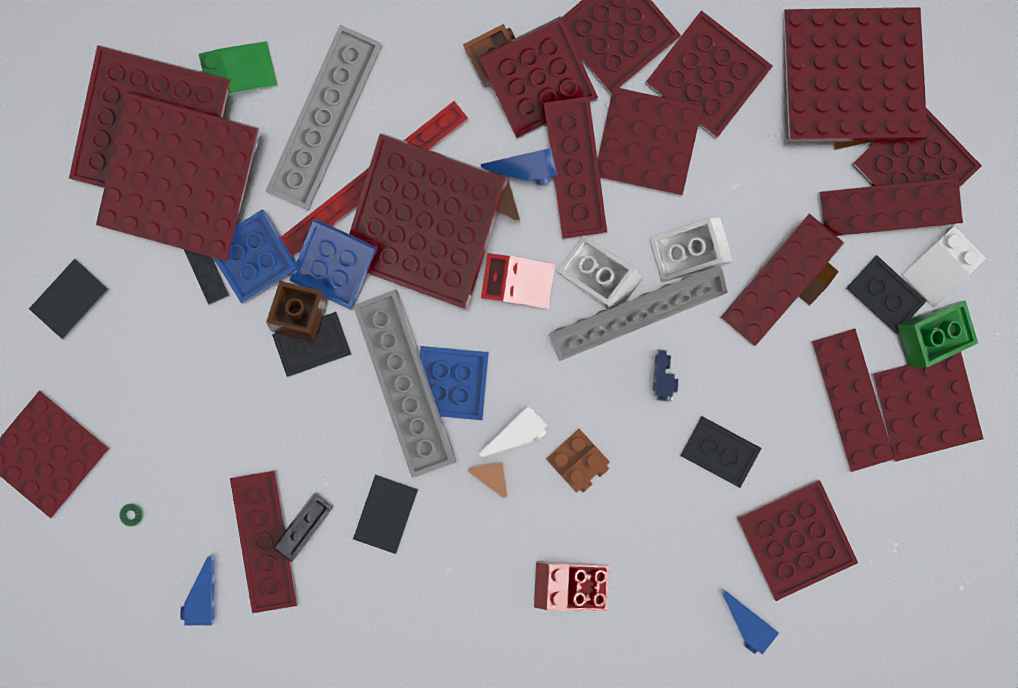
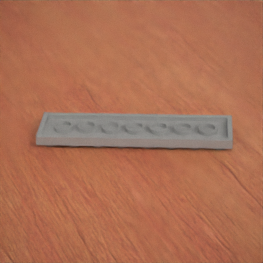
M342 25L339 26L267 186V192L308 210L382 43Z
M720 265L708 267L701 273L688 275L681 281L666 284L659 290L644 293L639 298L624 301L617 307L602 310L595 316L587 319L582 318L576 321L575 324L556 329L549 335L559 361L728 293L723 270Z
M397 290L353 305L411 477L414 478L456 463Z

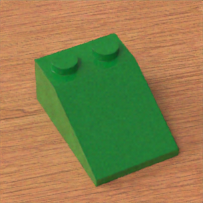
M267 41L220 48L198 54L202 72L231 79L227 97L278 86Z
M966 300L915 316L897 324L910 367H929L978 344Z

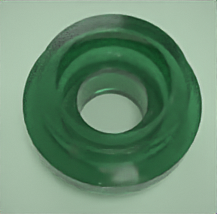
M136 504L123 506L119 513L121 522L130 527L139 524L143 516L141 508ZM129 511L135 513L134 519L128 518L127 513Z

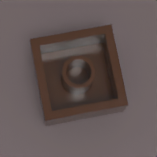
M279 281L266 324L271 332L314 342L327 298L323 291Z

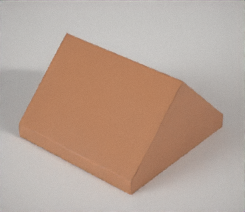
M503 461L471 466L468 469L469 473L504 499L506 498L507 487Z

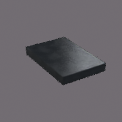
M875 255L845 288L894 334L899 332L897 324L912 318L927 301L878 255Z
M74 259L31 305L29 310L63 340L109 289L77 259Z
M337 312L322 316L314 342L279 333L272 334L287 377L352 355Z
M701 416L680 456L741 488L762 448Z
M375 474L353 540L396 554L418 489Z

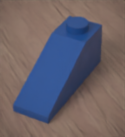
M551 148L481 164L482 169L525 181L536 180L537 184L549 182L550 176L557 175Z
M209 555L206 558L184 602V606H181L180 619L184 620V626H212L214 624V555Z
M723 589L721 591L723 599L742 639L747 642L744 646L754 654L758 651L763 655L779 632Z

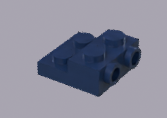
M655 350L652 396H657L659 401H672L673 393L678 392L679 379H675V374L666 373V369H670L671 355H667V350Z

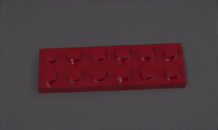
M589 96L545 102L543 105L549 148L552 151L557 173L553 178L562 239L607 233Z
M959 177L821 191L824 226L836 236L963 223Z
M809 213L721 315V318L756 346L843 246L844 242Z
M856 328L811 341L849 471L854 472L894 460Z
M276 470L230 478L252 614L298 606L291 562L273 548L285 532Z

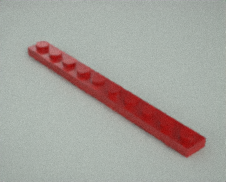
M453 101L403 141L430 150L467 121L468 117L458 104ZM369 168L281 236L292 257L302 250L314 219L333 226L358 206Z

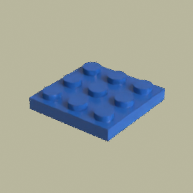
M264 209L236 226L227 261L214 258L241 304L299 268Z
M314 219L296 262L299 268L292 272L289 281L300 286L323 291L327 299L351 310L377 247L318 219Z
M420 346V359L440 417L483 420L489 352Z

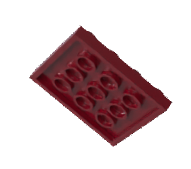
M581 0L562 16L581 60L611 95L613 86L619 88L681 36L652 0Z
M701 10L645 83L665 98L702 105L699 125L718 138L773 65Z
M561 16L478 56L516 138L546 124L543 105L545 102L588 96L590 101L598 98Z
M613 86L598 155L600 177L683 195L703 106Z
M927 108V140L875 141L852 163L873 186L959 177V186L961 187L982 165Z
M961 352L929 367H910V364L872 373L885 428L894 455V462L984 439Z
M39 390L0 437V477L51 519L110 448L44 392Z
M820 480L737 517L775 601L858 564L857 558Z

